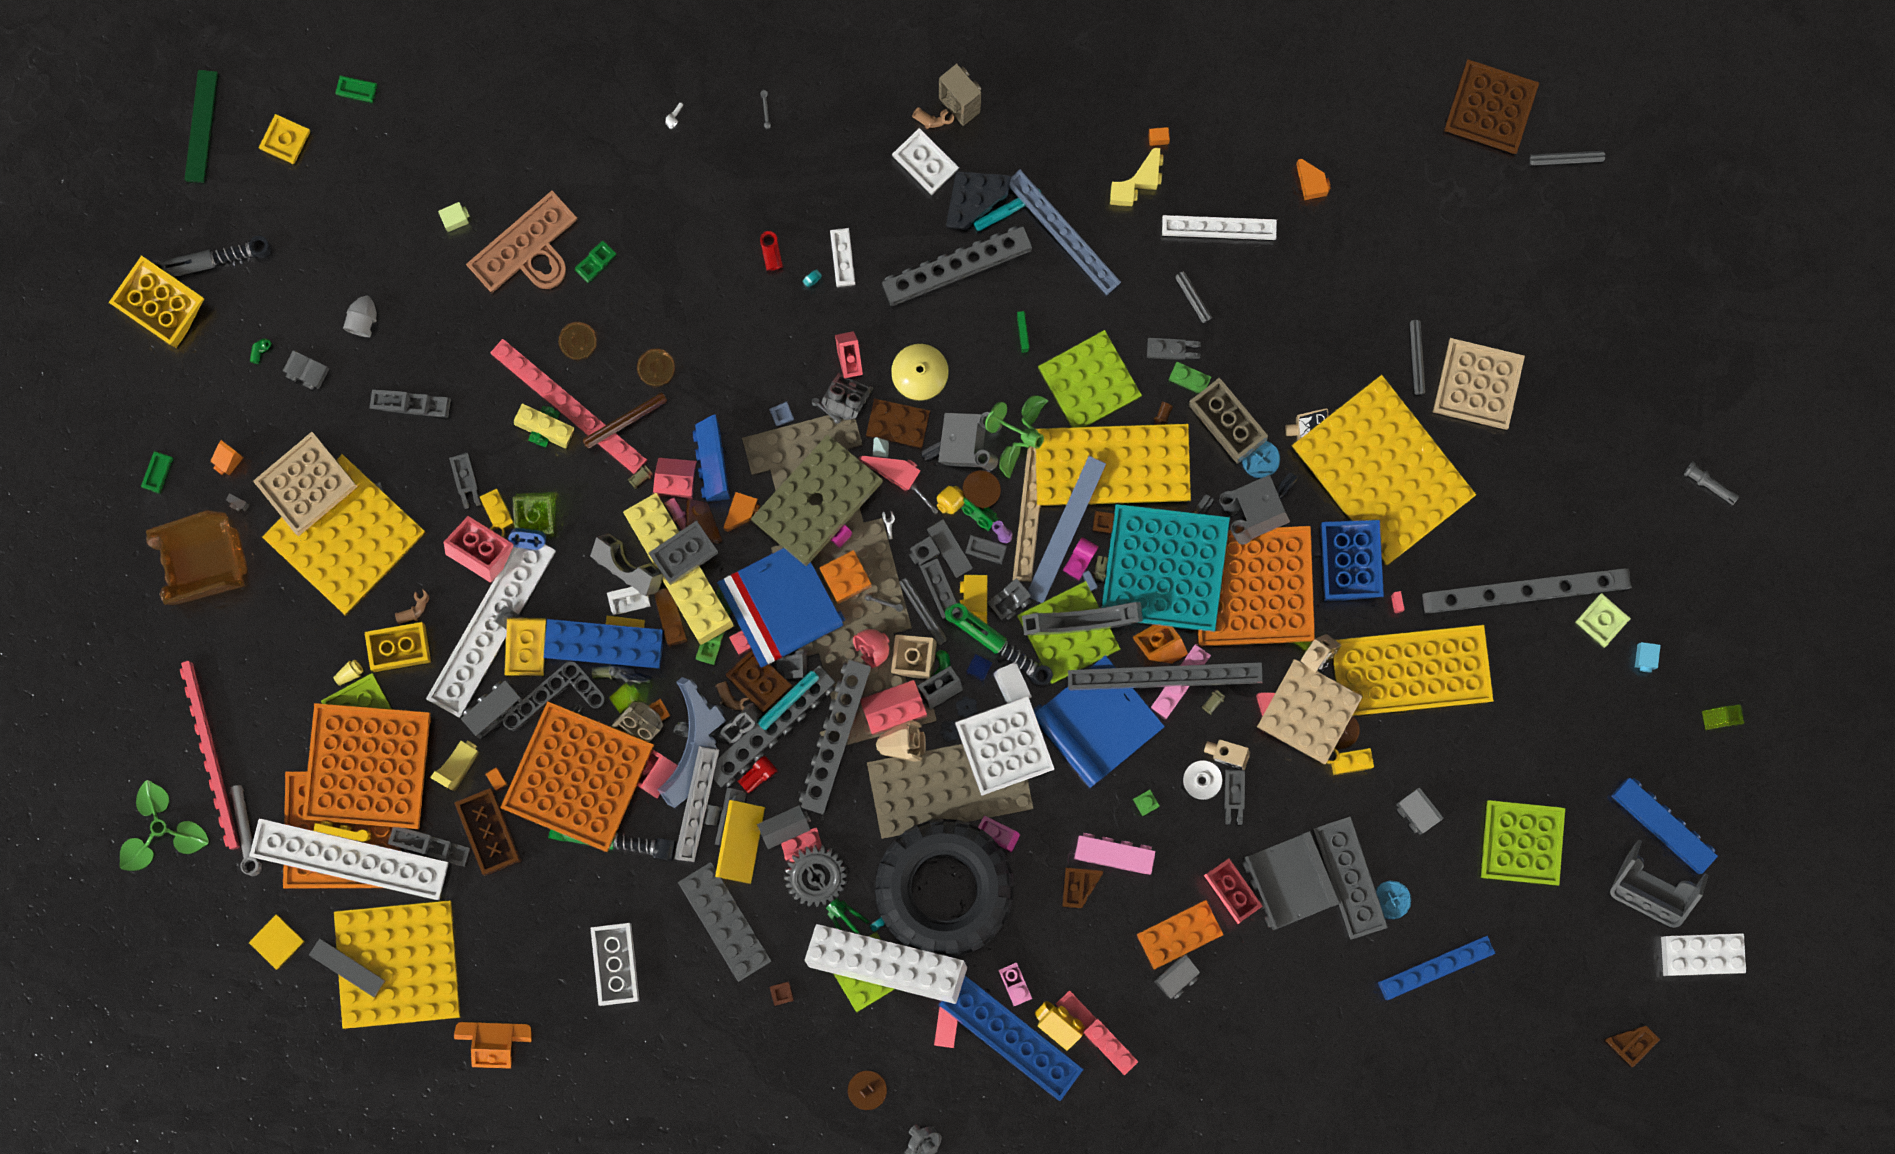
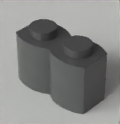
M292 351L283 369V372L287 374L286 378L294 382L297 379L304 382L303 386L311 390L314 387L320 389L329 371V368L295 351Z
M754 703L746 705L739 714L734 715L721 730V735L729 743L736 742L745 732L750 731L762 717L763 712Z

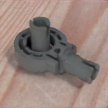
M914 1125L909 1130L912 1138L904 1152L905 1154H935L941 1143V1135L934 1127L929 1126L921 1129L919 1125Z

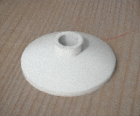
M1197 761L1187 768L1183 782L1186 791L1194 798L1209 799L1220 790L1222 775L1213 763ZM1200 777H1204L1206 779L1205 784L1199 783Z

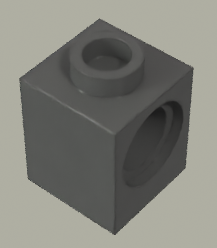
M929 536L911 547V554H909L913 563H918L921 566L939 556L940 552ZM921 548H926L929 554L926 557H921L918 555V551Z

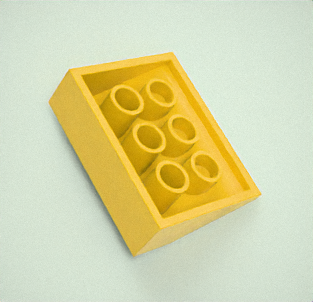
M141 256L109 303L171 346L177 348L188 332L204 298Z

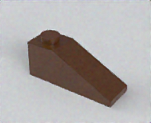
M668 588L658 590V592L654 593L668 646L672 647L688 642L678 606Z

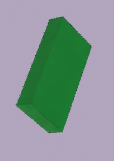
M340 75L336 95L373 103L377 83Z
M1021 311L1017 312L1021 352L1024 353L1029 351V340L1025 312Z
M154 451L141 487L160 494L173 457Z

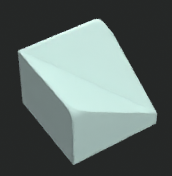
M875 437L873 457L888 458L889 442Z

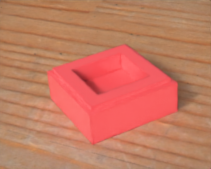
M1401 591L1394 592L1391 595L1394 613L1403 612L1404 605Z

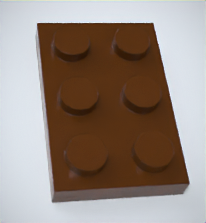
M874 399L866 437H876L889 442L922 449L930 410Z
M752 650L726 674V677L764 714L793 688L770 664L761 668Z

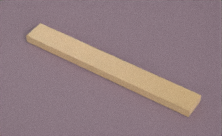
M1032 446L1027 450L1012 580L1014 581L1017 578L1021 582L1032 583L1040 506H1037L1036 448Z

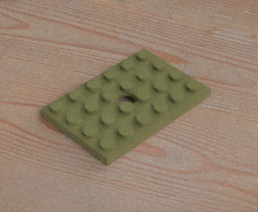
M827 434L755 513L751 520L804 566H807L882 484L883 480ZM815 493L822 494L823 502L820 505L812 506L809 502L810 497Z

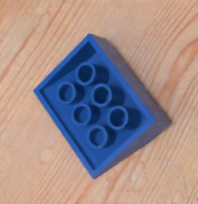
M711 415L695 425L696 430L693 431L694 442H698L699 449H695L697 461L701 460V468H698L699 478L704 481V486L701 487L702 498H706L707 502L730 499L720 427L716 415Z
M1380 520L1322 522L1320 524L1324 601L1384 597Z

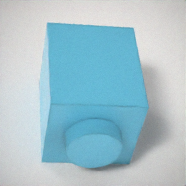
M1639 643L1637 645L1635 667L1640 668V671L1652 672V670L1658 668L1660 645Z

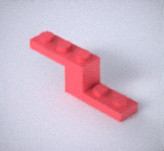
M1070 990L1056 1003L1058 1007H1065L1071 1016L1082 1022L1083 1026H1085L1083 1034L1101 1050L1123 1075L1138 1063L1137 1059L1093 1016Z

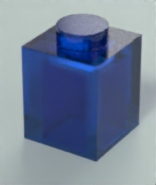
M975 654L966 674L984 682L992 662Z

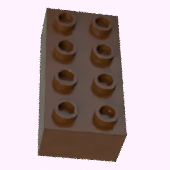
M489 788L455 802L482 875L487 876L521 862L493 789Z

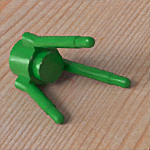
M836 898L826 907L829 911L828 916L832 919L836 929L842 930L837 921L841 917L855 934H860L845 916V909L866 924L870 923L864 916L847 905L844 900L840 901Z

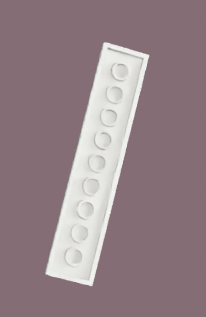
M545 544L539 550L512 548L503 570L493 581L426 699L461 718L462 713L467 708L506 640V630L493 620L504 605L520 615L556 552L554 549Z
M263 819L258 820L249 857L435 900H440L449 862Z

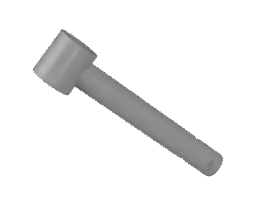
M242 785L230 787L229 794L232 795L244 857L241 862V870L247 875L256 876L261 872L262 864L256 858L249 857L253 841L243 791L245 790L242 788ZM255 862V869L249 872L247 869L248 864Z

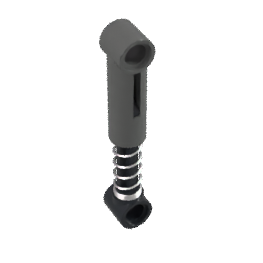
M255 236L242 246L238 245V247L234 248L231 246L229 249L223 248V250H216V252H212L209 249L167 260H153L151 262L161 267L163 271L172 277L215 268L217 263H224L228 260L232 262L233 259L239 260L241 257L265 258L270 255L272 247L263 236ZM260 243H264V249L261 251H257V245Z

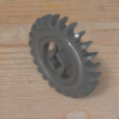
M814 844L812 851H810L808 846H806V853L799 849V857L792 854L794 862L788 860L787 863L791 868H785V872L789 875H784V879L789 881L785 883V886L788 888L792 887L789 889V894L796 893L794 895L795 900L801 898V904L808 901V906L815 902L816 907H818L820 902L826 905L827 899L830 902L834 901L832 896L839 897L838 891H844V887L841 885L847 883V880L843 878L847 877L848 873L842 871L847 866L845 864L841 865L843 863L842 857L837 859L838 852L831 855V847L825 852L824 845L821 846L820 850H817ZM818 864H822L829 869L830 879L827 884L824 882V870ZM805 868L807 869L809 883L813 886H818L819 889L809 888L803 883L802 873ZM812 870H813V872L816 873L817 875L819 874V878L816 877L815 875H812V874H813V873H812Z

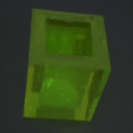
M625 683L609 698L619 713L623 714L632 702H640L638 697L641 695L634 685L629 686L628 683Z

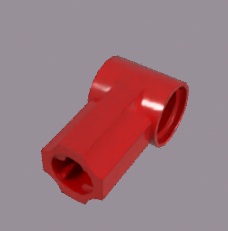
M766 231L760 237L766 270L772 271L783 268L777 236L774 232ZM766 237L774 239L772 245H766L763 241Z
M766 756L760 758L752 766L753 768L738 781L748 794L763 781L768 780L778 770Z

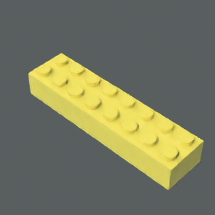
M655 493L623 513L652 563L657 567L649 552L679 533L659 496ZM700 566L672 585L663 576V582L700 645L734 626Z

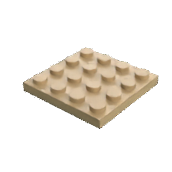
M1450 338L1433 412L1508 430L1525 356Z
M313 432L308 434L253 481L298 537L358 487Z
M1294 659L1257 727L1317 761L1326 764L1362 696L1323 674L1316 673L1308 666Z

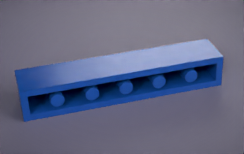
M1635 778L1626 779L1612 794V797L1698 874L1704 873L1718 857L1714 853L1715 849L1707 843L1705 845L1701 842V837L1693 830L1690 832L1685 827L1686 823L1683 820L1673 817L1670 814L1672 811L1666 805H1660L1656 801L1657 798L1654 794L1644 791L1641 788L1642 784Z
M1483 936L1381 980L1378 984L1385 1000H1389L1495 954L1488 936Z

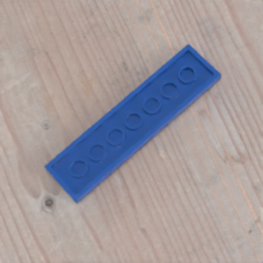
M966 976L964 977L957 1003L954 1004L941 1000L938 1006L1058 1101L1062 1100L1083 1071L1080 1066Z

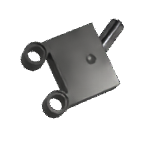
M990 412L983 414L945 413L941 441L922 451V458L925 461H929L939 455L938 462L948 466L982 467L986 470H993L998 464V458L995 454L983 450L986 432L985 422ZM1000 424V427L997 430V432L1000 431V429L1002 428V424Z
M1290 472L1277 487L1271 476L1268 475L1234 491H1226L1221 494L1219 501L1227 515H1236L1242 508L1247 521L1237 520L1231 525V531L1239 544H1247L1253 538L1290 522L1281 498L1298 480V476L1295 473Z

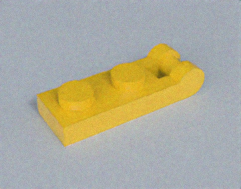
M321 821V824L315 823L313 830L361 842H368L371 839V834L368 831L359 830L358 832L351 831L352 827L340 825L339 829L332 827L333 823Z

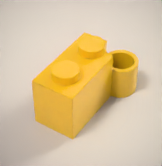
M495 489L480 496V499L493 524L490 530L494 532L496 529H501V537L505 538L506 530L516 525L498 489Z
M964 575V581H960V593H964V600H960V603L987 624V575Z
M1334 748L1335 760L1327 761V764L1332 765L1333 775L1374 768L1371 748L1340 754Z
M1045 1001L1035 1011V1016L1039 1020L1038 1027L1064 1049L1068 1050L1082 1037L1085 1026H1083L1079 1019L1071 1016L1065 1007L1059 1006L1057 1008L1052 1003Z

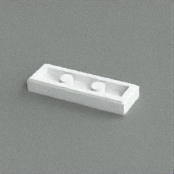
M849 228L830 230L836 286L855 285Z

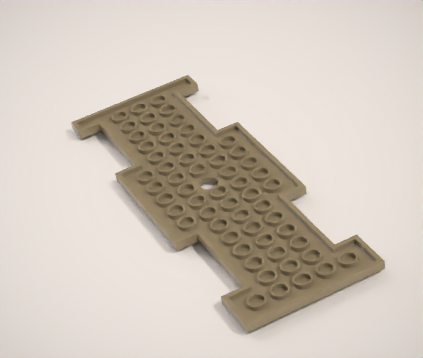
M827 415L742 438L751 474L756 475L771 471L774 486L777 490L827 434L846 450L862 447L856 419L844 420L841 418V422L836 424L834 419ZM820 493L813 494L809 500L812 506L820 505L823 502V495ZM859 508L844 524L851 530L853 535L840 548L830 540L811 561L836 611L842 612L845 621L842 622L844 626L799 648L798 651H807V657L819 654L823 669L837 683L838 680L842 681L844 674L841 673L844 662L848 663L849 659L866 664L861 659V656H863L861 651H856L854 647L853 637L865 629H875L886 634L889 638V655L881 665L870 669L861 696L862 699L907 683L905 676L891 673L895 643L894 634L910 630L912 627L883 519L880 518L864 523ZM781 545L771 547L772 553L783 549ZM854 550L872 587L837 604L820 571V567ZM869 593L872 595V597L887 601L889 603L895 605L901 604L903 606V610L901 612H898L895 608L886 606L884 604L872 600L867 601L865 600V595ZM850 675L847 678V683L850 686H855L858 683V679L856 676ZM835 690L830 694L831 700H836L838 692ZM843 694L841 696L843 704L851 703V695ZM861 702L859 703L846 746L873 739L885 733L882 732L872 736ZM923 704L927 717L916 720V722L920 723V725L936 722L934 708L930 710L927 704ZM838 712L835 714L837 722L842 723L846 720L844 713ZM826 731L820 732L821 736H824ZM831 731L829 738L832 741H837L840 738V734L837 731Z

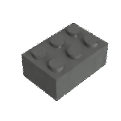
M499 681L492 687L493 691L489 695L484 694L477 700L478 704L472 708L470 706L462 713L464 716L461 720L479 739H482L503 721L504 716L523 700L507 681L503 683Z

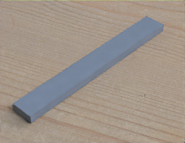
M1021 170L1011 177L1009 187L1107 296L1121 281Z
M1088 456L1028 589L1031 599L1040 603L1044 602L1106 463Z

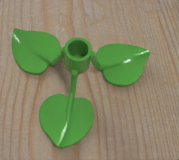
M1031 396L1022 408V422L1029 428L1028 430L1022 431L1003 421L1007 413V405L1003 402L995 404L986 419V430L991 433L997 432L1000 424L1021 434L1023 443L1014 442L1012 446H1007L1000 457V469L1008 478L1012 474L1021 446L1027 448L1032 446L1038 449L1044 442V435L1038 433V430L1031 426L1043 406L1048 402L1047 399L1041 396Z
M146 780L140 787L136 798V806L143 816L154 815V821L150 825L152 833L145 844L138 838H132L122 845L120 850V868L123 870L136 871L148 866L153 859V851L147 846L154 836H163L166 832L175 835L173 840L174 846L183 854L194 853L209 843L206 833L196 823L190 821L181 822L177 826V832H174L167 828L164 821L158 819L157 812L166 810L169 804V797L163 788L149 780Z

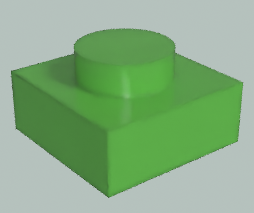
M1151 790L1133 799L1142 816L1160 807Z

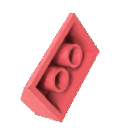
M469 516L444 541L445 554L489 582H492L503 570L514 546L513 543Z
M914 680L860 699L872 736L888 731L905 722L927 717Z
M1227 859L1204 875L1238 924L1263 907L1230 859Z

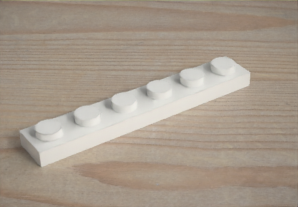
M1163 215L1162 236L1275 240L1277 220Z

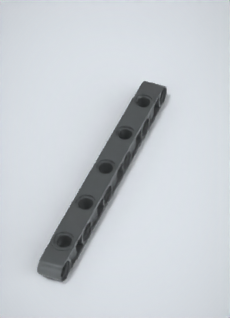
M1625 568L1424 593L1422 597L1425 613H1436L1629 589L1632 586L1629 569ZM1599 577L1607 580L1606 586L1599 584ZM1561 582L1568 583V591L1562 590ZM1524 586L1531 589L1530 596L1523 593ZM1485 591L1492 592L1493 600L1485 598ZM1447 596H1453L1456 601L1454 605H1450L1447 603Z

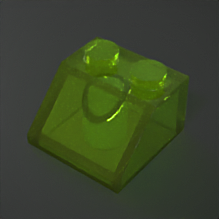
M554 492L518 493L512 497L515 528L539 530L544 534L554 533L556 513Z

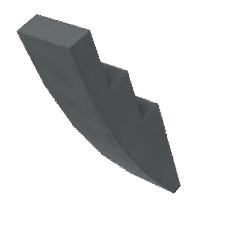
M372 390L370 409L448 418L451 399L448 397H433L400 391Z
M393 827L388 842L389 845L465 868L471 852V848L399 827Z

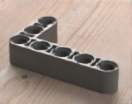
M567 662L504 716L503 724L511 731L520 729L546 706L547 701H553L570 685L577 690L593 709L603 708L606 704V698L575 662ZM571 666L576 667V674L568 676L567 669ZM555 679H561L562 685L560 688L555 689L552 687V682ZM582 681L589 682L587 690H580L579 685ZM542 691L546 692L547 698L544 701H538V694ZM595 695L601 696L602 699L598 705L592 704V698ZM526 704L532 705V711L529 714L523 713V707ZM514 716L517 718V724L511 727L508 725V720Z

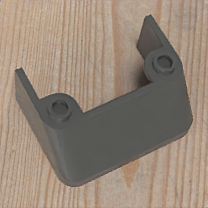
M1638 839L1626 856L1610 891L1611 896L1669 927H1679L1703 896L1709 875L1705 873L1697 885L1690 881H1681L1675 887L1643 871L1644 860L1638 855L1642 841Z

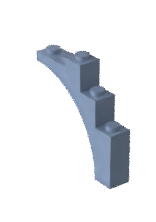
M683 677L677 681V684L683 693L689 717L688 739L677 768L669 779L657 789L665 802L674 808L688 798L699 746L717 748L715 746L716 741L710 733L726 721L722 716L724 714L723 710L718 705L708 703L703 695H699L696 690L698 687L692 679L689 680Z

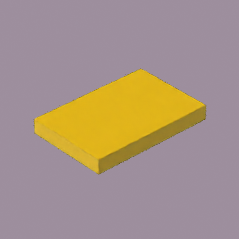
M507 618L505 675L544 676L543 657L546 618Z

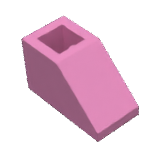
M1017 963L999 970L1013 1006L1032 999Z

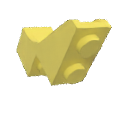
M1160 148L1152 149L1134 177L1124 182H1112L1110 205L1133 206V201H1137L1138 190L1134 188L1157 189V185L1161 184L1162 173H1159V166L1163 165V155L1160 154Z

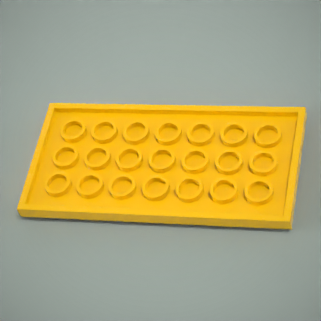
M1188 424L1036 429L1038 433L1044 435L1042 446L1036 449L1037 506L1067 505L1088 456L1106 463L1088 504L1191 501Z
M1484 625L1336 640L1342 646L1333 658L1335 682L1362 696L1353 716L1493 702Z

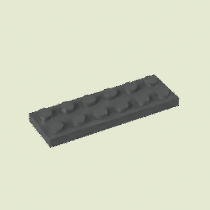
M1351 817L1314 828L1333 889L1340 903L1339 907L1350 940L1388 928Z
M710 862L679 881L678 884L735 978L740 982L772 961L722 879L715 877L716 869Z

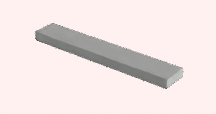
M699 746L675 853V859L695 862L719 749Z

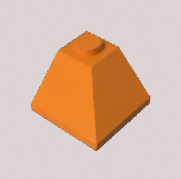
M1152 625L1133 636V639L1149 660L1172 664L1188 654L1181 637L1173 627Z

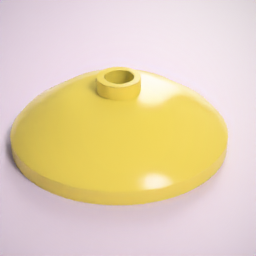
M926 344L910 345L900 351L894 359L892 380L897 390L905 397L918 401L928 400L938 395L945 387L948 380V365L942 353L936 348ZM918 367H922L924 370L923 372L919 373L916 371V369Z

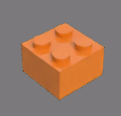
M854 550L820 567V571L837 604L872 587Z

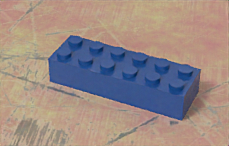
M547 619L543 658L661 669L664 630Z

